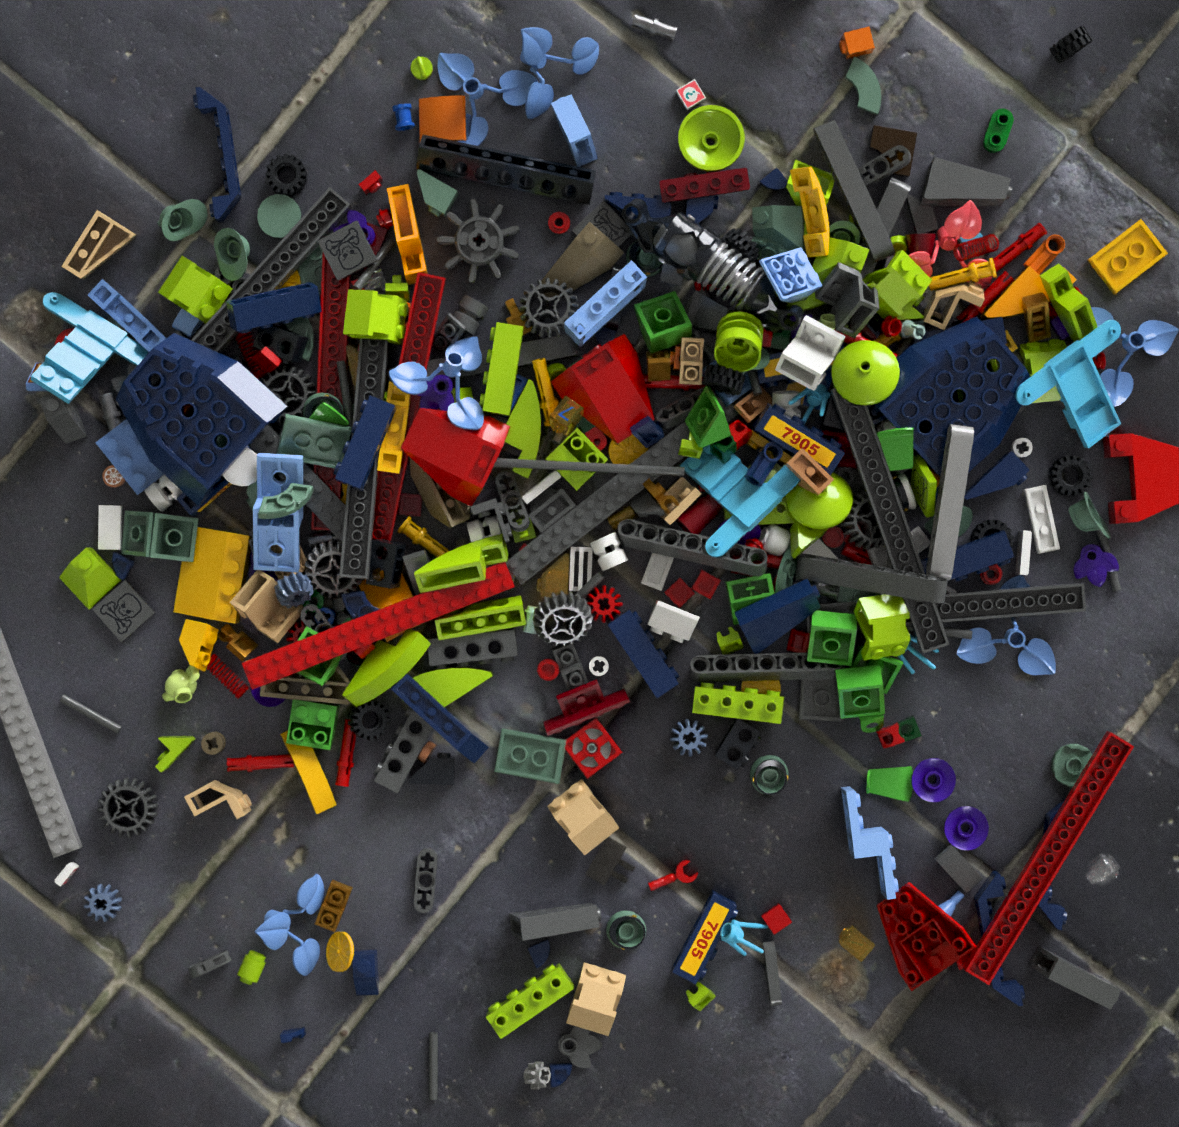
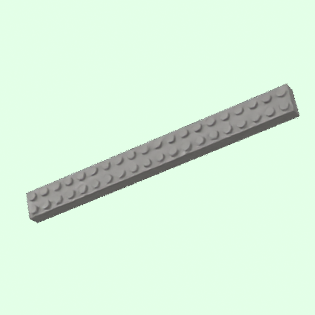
M0 628V717L53 858L83 846Z

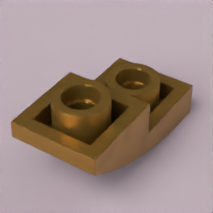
M332 880L315 925L335 932L353 887Z

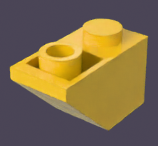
M186 619L179 642L189 664L205 672L210 662V655L217 641L219 630L207 623Z

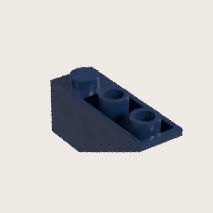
M610 192L609 195H605V202L621 213L625 205L638 198L646 202L651 218L670 215L671 202L663 203L661 195H654L653 198H645L644 194L638 193L631 194V197L623 196V193ZM631 207L632 212L638 215V210L635 207Z

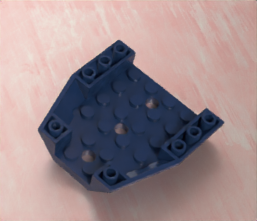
M974 317L909 346L896 358L900 374L895 390L888 398L873 404V406L878 408L895 428H913L914 450L940 479L949 425L974 428V439L968 471L970 472L1001 443L1022 406L1016 400V390L1020 384L1031 376L1025 366L1003 341L982 321ZM990 359H995L998 362V368L994 372H990L986 366ZM958 389L964 392V399L959 403L953 400V393ZM923 420H928L931 424V428L927 433H922L919 430V424Z
M173 333L152 348L123 381L116 398L150 462L198 506H201L214 491L212 487L269 423H274L288 408L283 401L239 361L176 333ZM154 374H158L161 377V383L157 387H154L150 381ZM188 404L194 408V414L191 417H186L183 412L184 407ZM220 435H224L227 438V445L223 448H220L216 443L217 437Z

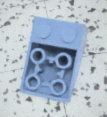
M801 247L759 261L781 301L794 303L803 300L823 286L818 274L814 271Z

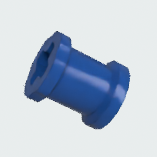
M398 104L392 107L397 122L395 130L405 131L415 128V123L412 122L411 104Z
M328 607L320 608L322 613L331 615L328 620L333 625L336 612ZM314 616V619H315L316 624H319L320 622H324V621H321V619H320L319 622H318L317 619H316L315 616Z

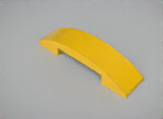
M812 167L791 169L794 192H799L807 229V234L803 236L807 257L827 256L829 253V221L819 180Z
M389 381L386 402L395 405L397 409L379 451L377 471L400 474L403 450L400 447L406 436L411 394L401 391L391 381Z
M288 731L281 733L280 735L297 768L316 815L336 806L334 796L313 748L286 743Z

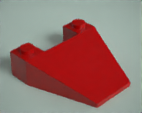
M1132 433L1103 437L1104 458L1129 457L1132 500L1108 502L1109 524L1139 522L1179 504V447Z

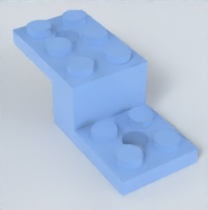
M257 454V499L253 507L254 570L299 572V528L303 519V507L290 515L275 519H259L258 512L263 497L275 496L288 489L290 483L303 484V455ZM281 472L286 476V480L278 481L274 474ZM271 546H280L282 548V552L274 553L271 550Z
M850 786L841 787L849 853L855 859L876 856L881 894L887 900L896 899L895 892H899V887L892 871L896 870L895 858L890 854V848H893L892 836L882 827L864 829L862 816H859L857 807H861L859 793L857 794Z

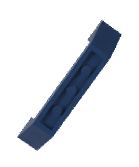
M195 87L196 94L193 95L195 108H198L202 114L217 112V114H214V121L216 127L220 129V136H217L219 149H223L224 157L220 158L222 170L226 171L227 179L224 180L225 192L229 193V195L212 197L213 204H209L211 217H215V220L221 223L224 222L242 197L229 110L201 87Z
M408 673L390 688L471 762L475 763L489 748L486 743L474 732L472 733Z
M1065 799L1045 814L1043 835ZM1049 886L1039 902L1038 908L1053 927L1057 930H1062V925L1066 924L1067 912L1064 911L1065 908L1061 905L1048 903V900L1052 898V887Z
M997 871L991 872L974 896L981 937L991 923L990 914L993 913L991 902L987 901V899L1004 896L1003 890L1006 889L1004 876H1001ZM1000 967L990 986L1016 1005L1023 1006L1022 999L1025 998L1023 986L1019 985L1015 979L1001 982L1004 979L1002 967Z

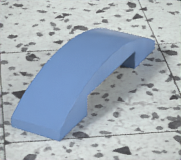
M102 279L88 294L97 305L116 320L148 352L166 339L147 318L105 280Z

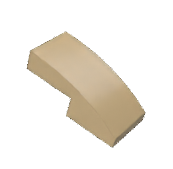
M681 337L679 384H702L704 338Z

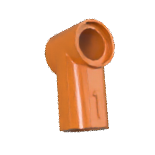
M1054 234L1049 236L1023 265L1025 268L1030 266L1040 275L1056 256L1064 250L1065 240L1060 235ZM1050 240L1057 243V251L1050 250L1048 246Z

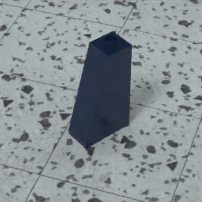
M808 578L735 612L740 627L754 654L763 651L821 607L817 600L821 597L816 585L811 587Z

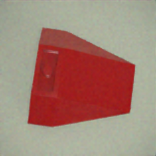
M625 334L607 342L551 381L562 401L570 407H574L573 409L617 444L633 435L630 427L646 416H649L653 421L655 420L637 352Z
M420 407L400 448L452 498L472 506L482 491L502 450L510 426L490 416H484V422L480 429H463L450 422L447 411Z
M908 882L899 889V892H895L896 899H884L877 905L898 972L909 989L913 991L970 953L977 946L964 927Z

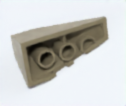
M589 222L541 282L546 284L545 280L549 278L550 284H553V281L558 279V286L565 282L567 284L566 289L572 288L574 291L610 270L624 252ZM552 292L544 293V295L548 298L554 297L555 295L559 296V294Z

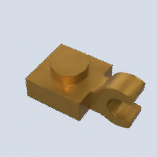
M511 298L505 301V305L511 314L510 317L506 318L507 323L523 326V335L531 332L532 326L530 328L525 327L526 321H522L520 318L524 313L519 312L514 299Z
M648 478L643 483V486L659 502L665 513H671L667 508L670 503L679 506V502L674 496L664 495L667 491L659 482L654 484Z
M228 624L224 625L217 634L221 641L228 642L226 648L242 662L258 646L243 631L237 634Z

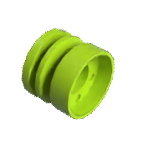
M747 312L729 313L720 319L717 324L714 358L721 367L732 368L734 371L737 370L741 373L750 371L758 365L761 360L764 329L761 321Z

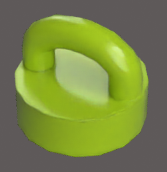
M418 56L411 63L413 76L418 80L428 79L433 72L431 61L426 57Z
M901 235L890 237L895 254L900 250L906 253L907 243L905 237Z
M561 363L547 366L550 381L566 370L565 366Z

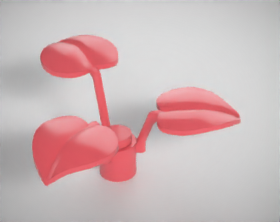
M969 200L946 218L944 226L940 227L937 231L938 240L935 241V249L931 260L929 253L924 251H917L908 255L929 277L932 275L933 269L931 265L935 263L939 247L946 251L954 250L960 237L972 239L980 232L982 219L976 205ZM974 259L968 265L964 261L959 262L964 269L969 267L970 263L978 264L986 262V260ZM992 276L979 279L977 283L982 285L981 288L984 289L991 284Z

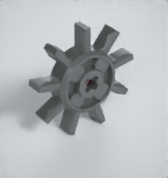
M471 199L470 209L472 218L463 222L456 214L449 211L446 214L447 218L458 227L456 235L454 237H437L438 244L444 246L455 245L458 252L457 255L447 261L445 267L450 270L455 268L461 261H465L471 265L468 273V282L474 284L477 278L478 267L489 266L492 275L497 280H500L501 272L496 266L495 261L500 255L518 260L519 254L516 251L504 247V238L519 233V226H510L501 230L496 221L502 215L503 206L498 204L494 208L492 215L486 218L479 216V206L475 199ZM478 237H482L485 242L481 243L480 247L474 242L478 240Z

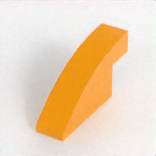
M409 184L387 188L404 275L406 282L410 285L416 283L418 272L428 274Z
M1030 266L1025 268L984 312L981 318L983 320L999 317L1006 319L1024 314L1022 298L1037 293H1044L1049 302L1050 299L1040 275ZM1069 273L1071 282L1073 284L1077 279L1071 273Z

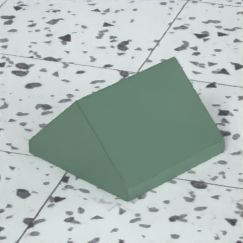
M125 510L121 554L149 557L154 519L153 512Z
M154 513L149 557L193 562L199 518Z

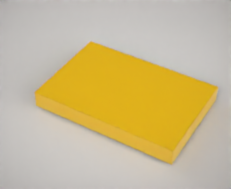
M1140 219L1087 261L1115 295L1168 253L1143 220Z

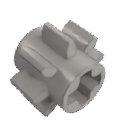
M535 1061V1063H528V1067L524 1071L525 1084H531V1089L539 1090L540 1088H546V1084L550 1081L551 1073L549 1067H543L544 1062Z

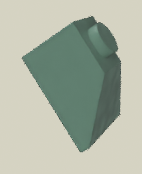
M770 205L752 208L753 231L756 237L775 241L788 251L800 247L805 251L802 206Z

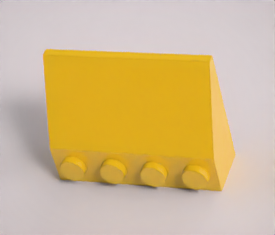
M197 527L193 562H181L173 612L234 624L239 623L240 615L230 604V601L246 584L251 553L248 540L252 539L251 536Z

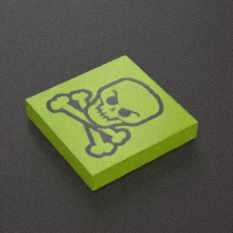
M920 455L913 456L914 466L912 468L911 488L926 518L932 517L935 512L937 480Z

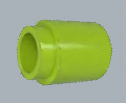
M250 950L245 955L237 973L240 976V981L248 985H252L253 982L257 983L266 964V956Z

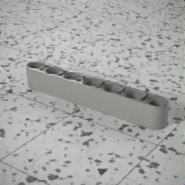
M950 424L947 430L926 575L942 577L950 580L952 577L974 439L973 427Z

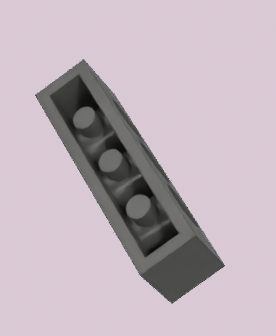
M516 629L484 632L445 640H438V638L427 639L431 643L428 648L429 666H435V670L446 669L448 664L457 663V667L470 666V661H479V665L492 663V659L501 658V662L514 661V656H518ZM498 641L501 644L499 653H492L489 650L490 642ZM471 643L479 647V653L476 656H471L467 652V646ZM448 646L456 648L457 655L455 658H448L446 656L445 649Z
M411 707L408 708L405 714L408 717L405 725L400 724L394 734L398 737L394 745L390 743L384 753L387 756L383 764L379 762L373 773L376 775L375 782L397 794L433 730ZM413 721H418L422 724L421 732L415 733L411 730L410 725ZM401 741H409L412 745L411 751H402L400 748ZM390 761H399L401 764L400 771L391 770L389 766Z

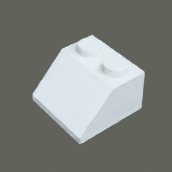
M656 600L647 625L651 626L650 631L660 635L663 634V631L672 634L670 639L683 643L684 640H690L700 617Z

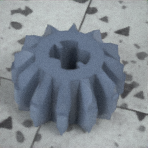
M291 572L289 576L284 575V578L278 580L277 585L274 587L278 602L287 608L292 606L297 608L300 604L304 605L305 601L311 600V595L314 593L310 578L301 572L296 574Z
M685 719L686 726L684 727L681 722H677L680 728L679 731L672 728L671 731L677 734V736L670 737V741H678L673 746L674 750L682 746L680 755H684L686 749H688V755L692 757V749H695L700 754L701 751L697 746L706 747L707 744L700 741V739H706L708 735L699 734L705 727L702 725L696 729L698 725L697 720H694L692 726H690L689 719ZM694 733L692 735L693 738L695 737L694 741L690 740L688 743H685L684 734Z
M98 884L97 889L93 887L89 889L91 895H85L84 897L89 902L84 905V908H90L91 910L87 913V916L95 914V921H99L102 917L104 922L109 920V916L115 918L117 916L115 911H120L122 908L116 904L122 901V897H115L119 891L116 889L111 892L110 884L105 889L102 884ZM105 899L107 903L104 906H100L99 902Z

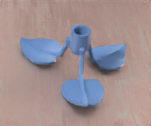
M538 27L521 29L522 52L520 59L522 63L531 67L530 71L540 81V83H532L527 91L525 102L527 119H533L543 114L553 101L554 92L552 86L545 84V80L537 71V69L545 66L546 59L568 64L573 63L574 73L585 74L593 68L598 59L599 43L589 37L581 38L572 49L573 59H566L545 54L552 46V35L549 31Z
M439 53L437 67L442 84L452 91H458L463 86V90L470 97L472 116L466 113V141H459L461 143L479 146L488 134V123L485 118L476 117L477 113L474 102L475 99H479L483 95L484 90L503 93V99L508 105L521 106L526 102V94L531 84L538 82L537 78L528 72L511 70L500 77L499 84L502 89H497L481 84L477 78L473 77L474 64L467 56Z
M1091 307L1098 327L1108 320H1114L1111 313L1107 310ZM1149 320L1142 323L1137 331L1129 335L1125 333L1120 334L1118 339H1122V346L1127 351V355L1116 371L1107 369L1100 374L1114 407L1124 403L1133 390L1134 383L1131 374L1121 372L1122 367L1130 356L1133 355V352L1143 347V350L1149 355H1163L1171 347L1174 338L1179 332L1178 328L1163 321Z
M477 336L464 338L449 345L445 351L444 363H440L439 367L428 377H426V369L416 362H405L389 371V377L393 384L401 391L411 395L426 392L428 388L426 381H431L441 370H443L446 376L455 377L456 402L448 407V419L452 424L463 429L478 430L482 427L484 415L479 403L471 397L460 400V370L474 371L482 363V354Z
M1018 575L1007 580L1000 589L1030 586L1024 576ZM1011 617L1013 628L1006 631L1003 639L991 640L992 637L988 630L975 627L970 629V631H973L972 639L962 638L957 649V655L961 659L970 663L982 664L989 662L996 656L994 643H1007L1014 648L1022 647L1024 649L1018 654L1017 660L1020 669L1030 675H1053L1056 670L1055 657L1049 644L1042 639L1033 638L1026 646L1025 634L1018 630L1015 617Z
M318 874L307 879L299 888L297 904L301 907L300 909H284L283 912L273 909L269 910L265 915L264 922L255 930V933L262 939L264 944L272 950L279 949L286 942L288 936L297 941L300 946L294 950L292 961L296 971L303 976H307L315 967L320 955V946L315 939L309 938L303 942V940L289 932L291 925L289 914H299L306 911L307 914L312 915L320 908L324 899V884Z

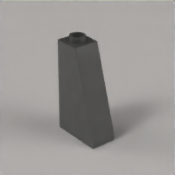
M934 157L929 165L920 205L963 206L971 200L976 206H1001L1005 199L1009 200L1012 187L1009 186L1011 178Z
M592 903L509 913L511 934L525 941L599 928L601 912L597 905Z
M1039 945L1028 964L1048 979L1110 1010L1119 998L1121 992L1119 988Z

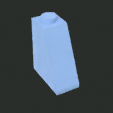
M572 94L552 102L551 105L577 167L598 159L591 134Z

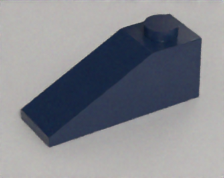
M1009 451L965 492L964 500L1014 486L1015 484L1019 486L1027 479L1026 473L1030 470L1012 451Z

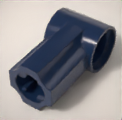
M770 442L758 451L757 457L744 475L749 483L758 487L762 486L776 462L783 455L781 446L776 442ZM766 450H769L773 453V459L767 456Z

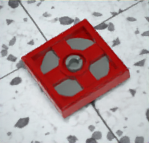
M597 717L566 739L565 750L587 779L623 753Z

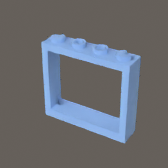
M631 260L564 322L566 334L581 348L645 288L647 276Z

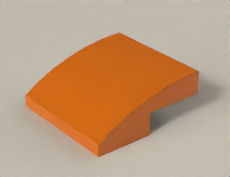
M438 96L419 99L420 141L422 135L457 142L466 141L465 96Z

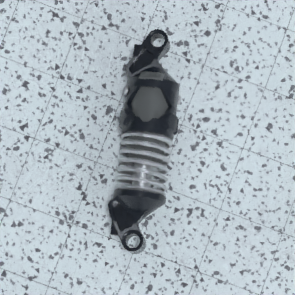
M638 198L633 199L624 206L622 216L629 227L627 233L637 239L644 253L655 254L659 257L658 260L663 264L668 263L677 269V274L685 280H693L697 283L703 282V287L711 284L710 292H713L715 288H719L716 293L717 297L723 293L727 285L730 286L723 300L727 301L733 291L736 290L737 294L730 302V305L734 306L742 294L745 297L738 305L737 311L754 315L761 321L763 327H767L775 334L779 329L789 331L796 329L804 319V311L800 306H781L779 304L776 292L762 267L755 270L756 264L751 263L748 265V258L741 261V253L735 255V249L728 250V244L723 243L719 233L710 227H702L695 222V218L688 214L686 216L679 212L665 217L651 218L646 202ZM631 207H635L638 210V215L632 212ZM788 314L794 315L796 322L791 321L788 318Z

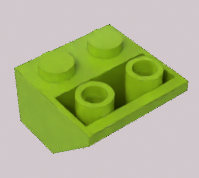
M576 428L546 460L606 463L608 458ZM556 470L576 491L596 473L591 471Z

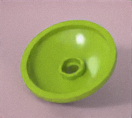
M717 105L702 106L690 112L683 120L678 133L679 148L685 160L695 168L709 172L720 171L731 166L739 158L745 142L744 129L738 117L730 110ZM712 139L715 144L710 146L706 141Z
M863 340L847 345L837 354L832 365V381L835 389L844 399L857 405H873L882 402L893 393L899 381L900 370L895 355L889 348L875 341ZM863 365H868L870 368L868 370H863L861 367Z
M832 472L830 476L834 480L819 495L797 484L786 494L787 509L791 516L804 526L815 529L836 526L846 519L852 508L853 494L848 483L841 476Z

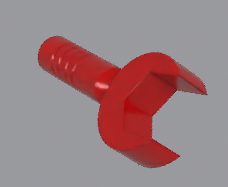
M683 860L676 866L675 874L671 873L649 882L648 885L650 890L653 891L674 882L677 878L683 883H690L697 878L698 872L692 876L684 874L683 866L688 864L690 860Z

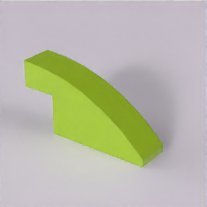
M1057 264L1040 275L1048 297L1073 342L1081 340L1098 327L1089 300L1073 287L1069 273L1065 268Z
M530 379L506 423L510 426L504 443L522 451L518 459L536 460L541 437L539 400L535 385ZM513 468L512 471L529 479L532 469Z
M503 534L486 537L460 546L414 572V576L420 593L485 580L487 565L508 561V550Z
M406 629L396 646L378 640L374 645L376 648L368 654L342 696L356 707L378 697L396 684L414 667L431 643L422 634L412 629Z
M450 667L424 672L412 678L441 705L446 707L492 677L493 673L489 670L471 667Z

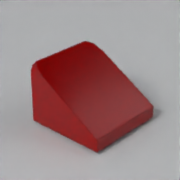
M791 629L786 650L796 653H807L809 633Z

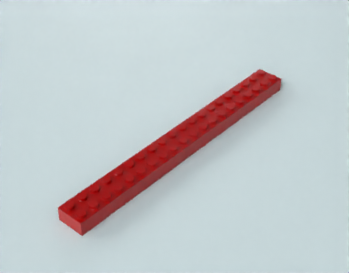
M323 253L320 303L322 312H320L317 393L323 392L334 395L343 405L336 362L345 361L347 370L348 336L343 334L348 289L351 287V275L337 281ZM314 465V472L341 499L342 483L335 479V468ZM312 512L311 530H330Z
M421 272L417 273L399 365L405 362H416L421 364L427 371L446 278ZM410 396L406 435L419 410L421 396ZM404 451L400 474L378 471L372 540L386 539L392 541L409 456Z
M506 562L497 563L486 567L485 580L414 595L241 664L253 690L515 586Z
M1109 731L1105 733L978 942L977 947L964 965L963 969L990 985L1134 748L1133 745Z

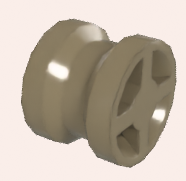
M217 731L206 734L201 741L203 751L210 755L221 752L226 746L224 735Z

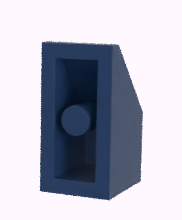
M719 196L688 199L685 215H691L695 218L696 223L702 224L712 215L713 209L718 208Z
M377 950L355 951L352 963L356 995H379Z

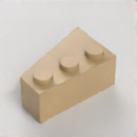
M97 210L61 267L84 280L135 239L137 235Z

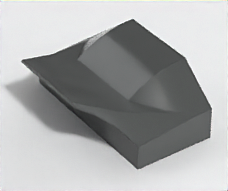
M548 487L529 502L530 513L528 517L539 531L543 533L576 505L563 489L556 490Z

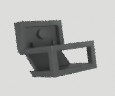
M838 262L823 281V286L816 290L815 298L834 306L836 331L856 338L879 310L878 290L875 287L870 289L862 281V274L858 270ZM849 320L850 329L844 327Z

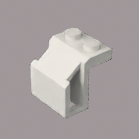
M806 315L802 320L796 337L782 352L775 370L815 391L827 374L825 371L836 358L846 336Z

